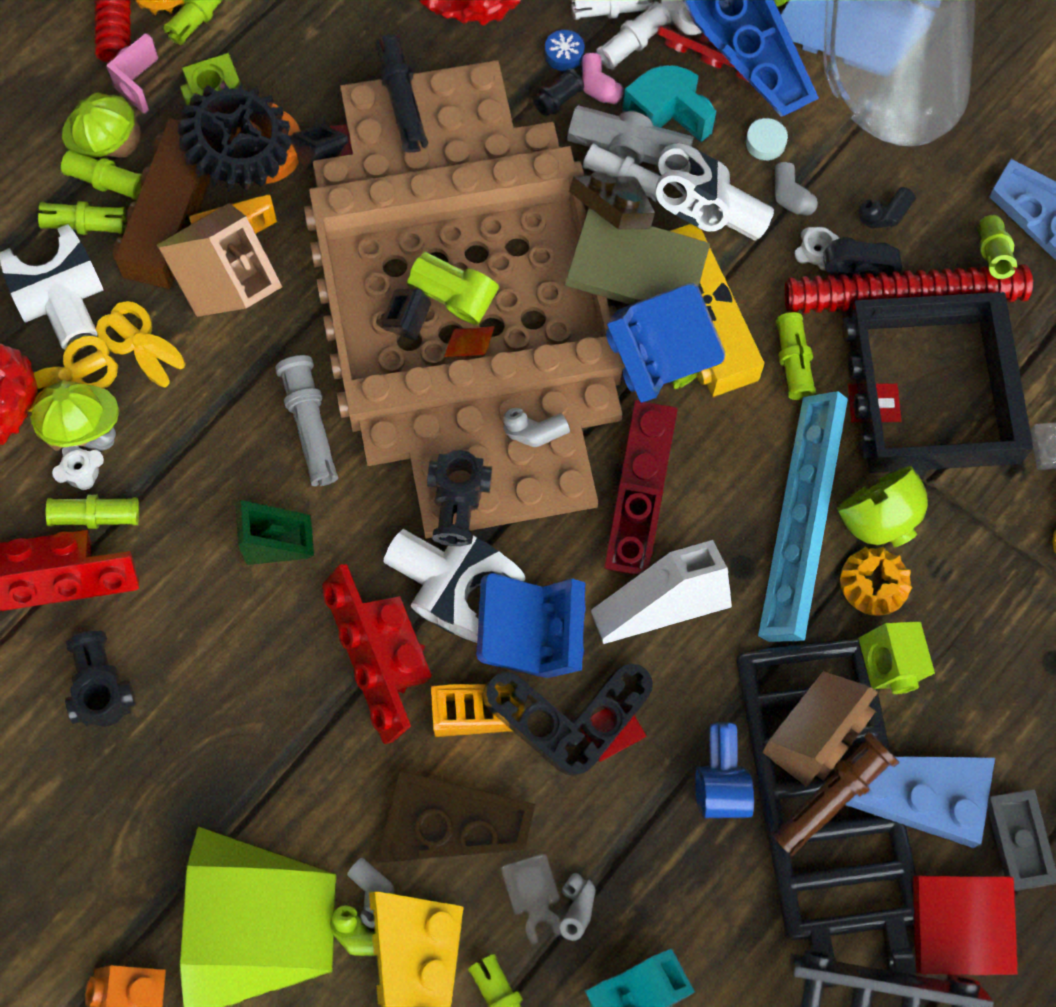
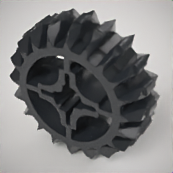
M223 80L219 84L218 91L207 85L203 89L202 96L194 93L191 97L190 105H185L182 110V120L178 123L177 130L180 136L178 143L180 151L186 152L184 158L186 165H197L195 170L197 178L206 174L211 175L209 182L212 187L219 180L226 182L225 186L228 192L233 189L234 183H240L246 192L250 189L251 180L262 187L266 183L267 176L274 178L278 174L279 166H283L286 163L287 150H289L291 145V139L288 136L290 130L289 121L282 120L284 115L283 108L272 107V95L260 98L257 86L252 88L250 92L243 90L244 87L241 80L236 84L235 89H229ZM250 121L255 123L260 128V130H257L255 127H253ZM238 128H241L240 133L236 137H234L231 144L228 145L229 139H231L232 136L236 134ZM203 135L207 136L208 141L218 147L219 153L207 143Z

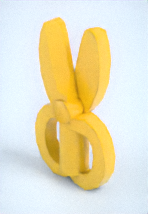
M130 301L117 303L112 309L111 314L105 315L98 320L96 326L97 337L107 343L109 351L115 354H126L134 350L141 370L157 385L166 388L170 382L157 358L180 370L185 367L186 364L176 347L165 339L151 334L152 320L147 311L139 304ZM130 313L137 316L143 323L141 329L138 330L123 314ZM107 327H112L125 341L119 343L110 339L106 334Z
M83 336L74 340L66 348L63 354V364L65 367L43 368L34 372L38 389L49 387L62 380L105 389L117 377L118 364L109 356L106 342L96 336ZM88 345H93L97 348L98 351L74 363L73 357L81 348ZM106 365L108 366V372L99 381L86 383L83 380V377ZM42 391L39 394H37L36 399L33 402L30 409L28 410V412L33 411L34 405L37 402V399L42 393Z

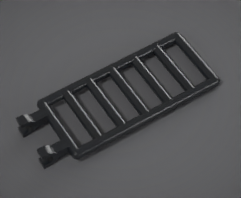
M859 637L740 652L736 661L786 936L795 941L808 939L810 950L822 951L834 957L831 936L883 929L888 970L910 975L917 973L905 927L914 925L913 876H916L906 825L877 815L828 821L805 843L889 833L894 860L793 873L790 854L781 847L771 834L784 823L780 799L811 796L834 774L828 775L824 781L815 776L807 787L797 779L776 781L773 761L762 753L772 737H768L764 711L796 707L810 687L760 693L756 668L852 656L857 677L855 682L871 687ZM877 693L869 704L876 712L851 745L864 743V736L870 731L890 751L879 694ZM898 879L904 907L802 920L797 896L799 891ZM824 983V988H832L836 986L835 983Z

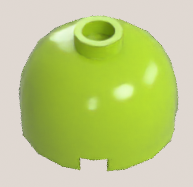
M906 466L878 479L879 483L869 489L866 486L861 488L838 505L837 511L841 516L840 518L853 536L865 543L874 545L891 542L893 547H899L917 536L914 528L924 519L928 507V499L924 484L912 466Z

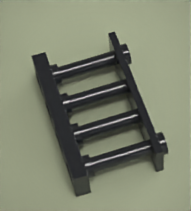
M805 950L804 956L792 953L790 955L789 964L794 976L805 978L800 1007H821L825 982L854 987L850 1007H871L873 990L902 995L900 1007H921L922 999L951 1004V1007H993L994 1003L986 990L980 987V982L964 976H951L950 981L876 969L833 961L834 957L832 955L817 950Z

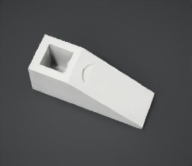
M713 540L668 553L591 610L603 644L731 608L727 566Z

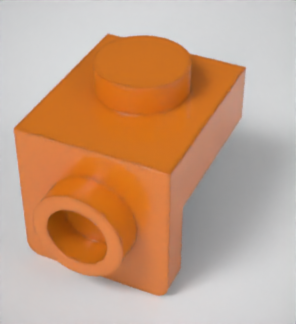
M121 966L97 968L94 970L93 977H90L87 982L85 991L86 1006L162 1007L166 970Z

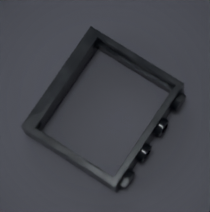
M1005 292L854 301L848 318L843 319V337L845 342L851 343L852 355H849L848 373L850 380H856L858 393L854 395V414L856 419H862L864 433L860 434L859 448L861 457L868 460L869 473L893 472L906 466H912L914 470H931L1023 463L1032 451L1033 443ZM980 323L1000 442L885 449L868 329Z

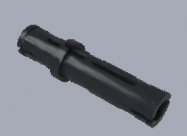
M394 34L384 35L382 40L377 39L375 42V48L382 67L380 73L383 86H386L390 96L402 149L407 153L419 152L421 148L418 141H420L421 147L425 149L428 145V139L424 132L412 88L413 72L411 67L407 66L399 36Z

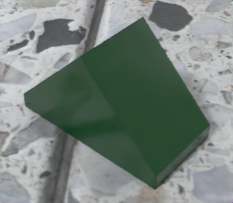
M243 500L235 503L238 546L246 565L309 559L314 556L311 515Z

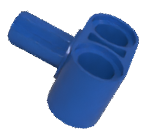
M730 722L712 723L709 727L710 765L696 767L697 807L703 818L752 817L754 809L753 783L751 775L746 768L738 766L737 726Z

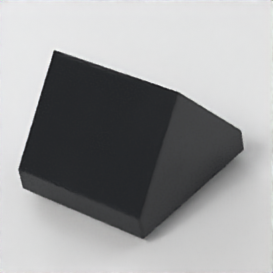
M323 123L296 132L290 136L291 143L305 170L314 167L313 161L338 157L348 142L347 135Z
M418 288L396 289L382 320L381 328L416 341L431 306V301Z

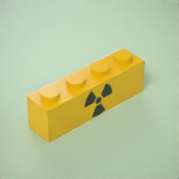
M692 224L670 231L707 242L702 229ZM709 247L698 287L726 355L721 364L697 372V379L701 385L707 384L712 397L759 381L765 363Z

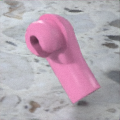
M585 54L582 57L584 92L602 103H618L623 97L622 85L602 73V58L599 54Z

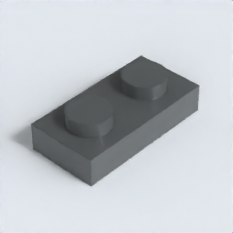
M1035 789L989 797L987 809L1004 876L1014 877V891L1056 884V868Z

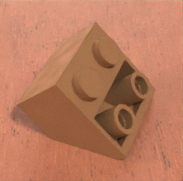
M230 203L156 245L197 317L246 309L282 288L247 217Z
M823 671L768 741L762 753L806 787L815 776L824 781L848 749V746L842 743V741L851 745L876 712L869 704L878 692L870 686Z

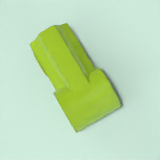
M425 251L416 259L407 281L410 288L422 290L426 296L446 305L447 310L453 315L473 325H479L499 289L498 284L481 272L470 268L463 271Z

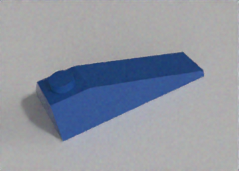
M683 0L693 23L781 117L819 99L774 0Z

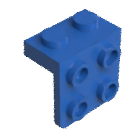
M694 283L684 284L618 309L607 323L606 337L614 353L619 352L625 365L623 368L625 383L631 392L636 391L640 403L656 398L663 384L721 364L726 355L699 287Z
M494 573L483 576L480 587L477 658L479 661L543 678H551L582 670L584 613L586 608L585 582L568 579L541 587Z

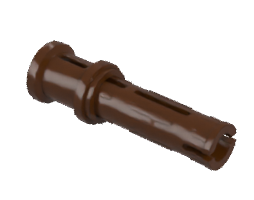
M870 731L864 736L865 742L846 761L840 759L836 763L834 768L836 773L806 800L789 819L771 833L774 839L791 856H794L804 843L816 834L854 796L858 795L861 797L863 794L866 795L870 791L869 785L887 767H896L900 763Z

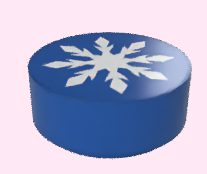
M559 30L547 38L545 43V59L552 68L566 71L567 69H575L582 63L584 42L577 33L570 30Z

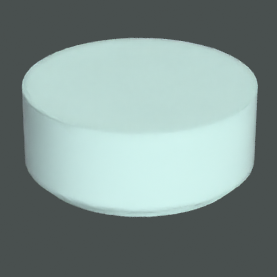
M759 119L752 123L748 129L746 137L747 150L752 156L760 160L776 159L785 149L788 138L787 131L780 122L774 119Z

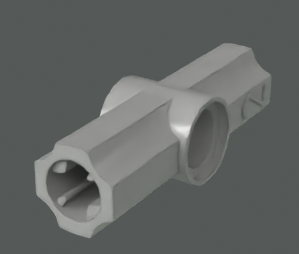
M577 105L571 119L567 141L591 147L594 143L598 147L626 159L629 156L635 159L634 164L637 165L641 164L642 161L658 165L660 153L665 147L675 143L692 147L694 137L653 126L652 121L648 117L638 112L628 111L621 113L620 116ZM673 154L666 159L665 164L672 170H681L687 165L688 161L683 155Z

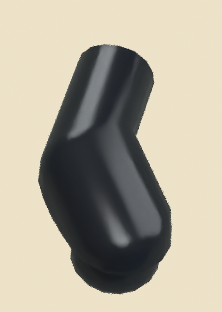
M900 187L888 204L881 205L878 200L872 203V200L868 199L859 207L860 221L871 229L896 226L901 222L915 201L916 196L910 189Z

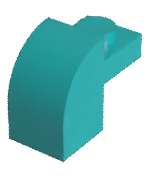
M660 66L653 68L636 79L624 92L622 112L633 111L641 113L652 121L653 126L660 128L673 118L700 142L712 134L716 110L711 102L703 95L696 94L699 76L682 67Z
M670 949L650 957L621 975L599 983L585 993L591 1002V1007H670L695 993L676 955Z

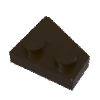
M594 172L591 176H573L569 192L617 229H650L655 212L637 178L634 176H610L599 172Z

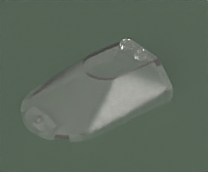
M826 0L824 32L825 72L834 96H841L854 113L851 119L873 136L886 142L903 146H919L931 143L952 129L963 115L970 94L975 0Z

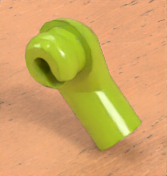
M344 905L338 907L333 912L331 930L336 939L351 955L377 956L374 955L372 934H375V931L368 930L359 918L357 910L352 906Z

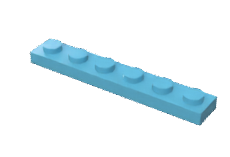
M839 391L806 396L802 400L758 634L759 637L768 642L805 640L848 398Z

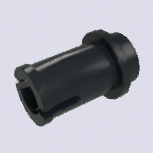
M567 69L548 86H540L536 89V95L533 96L534 106L544 116L558 114L561 105L578 92L583 91V80L576 71Z

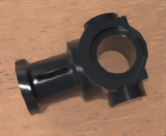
M454 450L446 455L439 454L438 461L430 460L427 487L436 488L434 502L440 506L438 528L434 529L432 533L434 541L443 545L459 547L472 543L473 535L469 532L471 511L478 509L482 492L490 493L493 467L484 466L483 458H476L470 452L464 450ZM460 470L466 471L471 475V478L464 483H456L449 479L453 472ZM457 513L456 523L453 524L454 514Z
M104 631L82 632L66 641L67 651L73 653L77 674L72 677L73 685L70 689L72 696L65 698L66 709L72 724L83 722L86 726L93 724L101 727L111 726L117 723L123 715L131 713L130 707L136 705V698L130 680L120 681L117 667L108 664L104 644L107 642V636ZM101 693L111 694L109 704L105 708L91 710V704L97 695Z

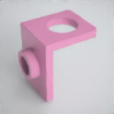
M144 34L132 45L123 48L116 58L106 65L114 88L143 114L149 111L142 89L132 80L158 58L152 38L148 34Z

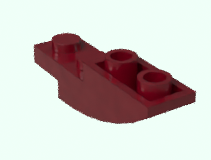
M635 400L604 567L606 570L640 575L650 567L678 411L677 407L650 402L640 403V401Z

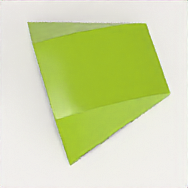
M198 827L186 875L180 960L184 1007L231 1006L243 1002L245 999L333 972L334 935L331 930V921L335 911L337 875Z

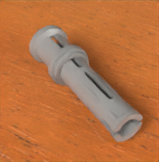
M305 355L289 357L280 361L275 366L277 376L283 379L287 394L284 398L285 407L289 412L293 413L296 420L311 485H328L338 479V475L331 457L328 439L320 415L319 406L323 398L321 391L315 388L311 373L314 367L311 357Z

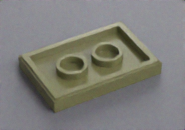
M589 208L565 286L629 305L687 283H694L699 286L711 243L651 226L650 229H617Z

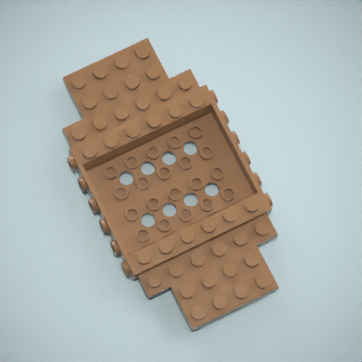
M498 60L413 74L412 88L424 132L428 139V145L425 149L421 147L420 141H418L421 151L415 153H407L402 149L390 96L386 86L382 85L381 79L341 85L342 100L353 154L313 161L317 188L309 189L312 205L304 206L308 231L316 230L318 241L310 242L314 266H323L325 278L317 279L321 304L329 303L331 315L323 316L327 340H336L338 353L330 354L334 380L343 378L345 388L344 392L337 393L341 418L350 417L353 432L361 431L367 466L406 459L411 460L425 539L432 538L433 530L438 528L440 506L434 502L436 488L427 487L430 460L438 461L439 454L446 455L454 450L470 452L476 458H483L484 466L493 467L490 493L482 492L478 509L471 511L469 531L597 508L598 498L582 428L622 421V410L616 385H620L622 369L625 365L619 352L614 353L606 337L607 323L616 312L615 305L608 306L607 298L565 286L589 209L587 205L569 192L573 176H584L581 162H574L570 146L559 147L554 122L513 127ZM516 238L522 239L529 245V250L522 256H512L505 249L507 242ZM479 245L484 247L489 255L481 263H472L465 257L466 250L471 246ZM424 251L429 254L440 252L447 257L449 264L463 271L470 268L481 272L498 284L499 289L479 325L463 321L448 311L445 307L446 305L428 297L431 301V306L419 333L422 343L416 350L405 351L401 349L397 344L400 335L381 328L382 320L396 289H412L407 284L411 268ZM400 259L406 263L407 270L399 277H391L384 272L383 267L389 260ZM529 311L540 312L545 317V324L536 330L528 329L521 322L522 316ZM488 318L499 319L504 324L503 332L498 336L491 337L486 354L444 357L448 344L439 338V332L443 327L455 325L460 329L479 328L481 323ZM512 408L523 409L527 417L536 422H541L562 413L567 420L570 433L539 447H531L508 437L503 428V417ZM462 470L455 471L449 476V479L456 483H464L471 478L468 472ZM457 513L454 514L453 524L456 523Z

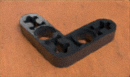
M627 664L618 668L573 722L567 719L524 680L513 673L504 672L497 674L488 681L483 691V699L486 707L556 769L566 775L575 776L585 773L593 767L648 699L652 692L653 681L646 668L639 664ZM635 675L639 679L636 687L640 693H630L621 701L620 705L627 707V711L624 713L616 701L607 698L605 695L609 692L612 698L618 696L625 686L621 677L629 678ZM508 683L512 685L514 690L511 696L520 705L525 703L527 698L533 702L531 706L522 711L518 721L511 716L519 710L509 701L500 705L495 700L499 694L494 688L496 684L500 687H504ZM596 707H605L612 712L614 725L610 731L600 732L593 727L591 714ZM533 712H543L550 718L552 726L547 736L536 737L529 731L527 722L530 714ZM581 726L588 737L599 741L600 744L596 748L593 741L587 743L580 753V756L584 759L583 764L575 762L569 765L565 761L568 757V752L564 747L565 745L573 747L583 739L585 735L577 732V729Z

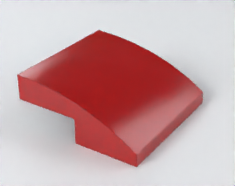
M913 876L916 974L1018 975L1014 877Z

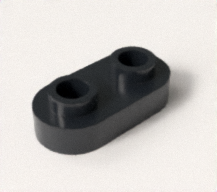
M843 237L834 240L823 252L825 270L832 275L846 274L848 277H851L852 274L859 273L861 277H864L866 273H872L876 277L879 272H885L889 276L893 271L900 273L902 270L899 249L890 246L888 243L873 244Z

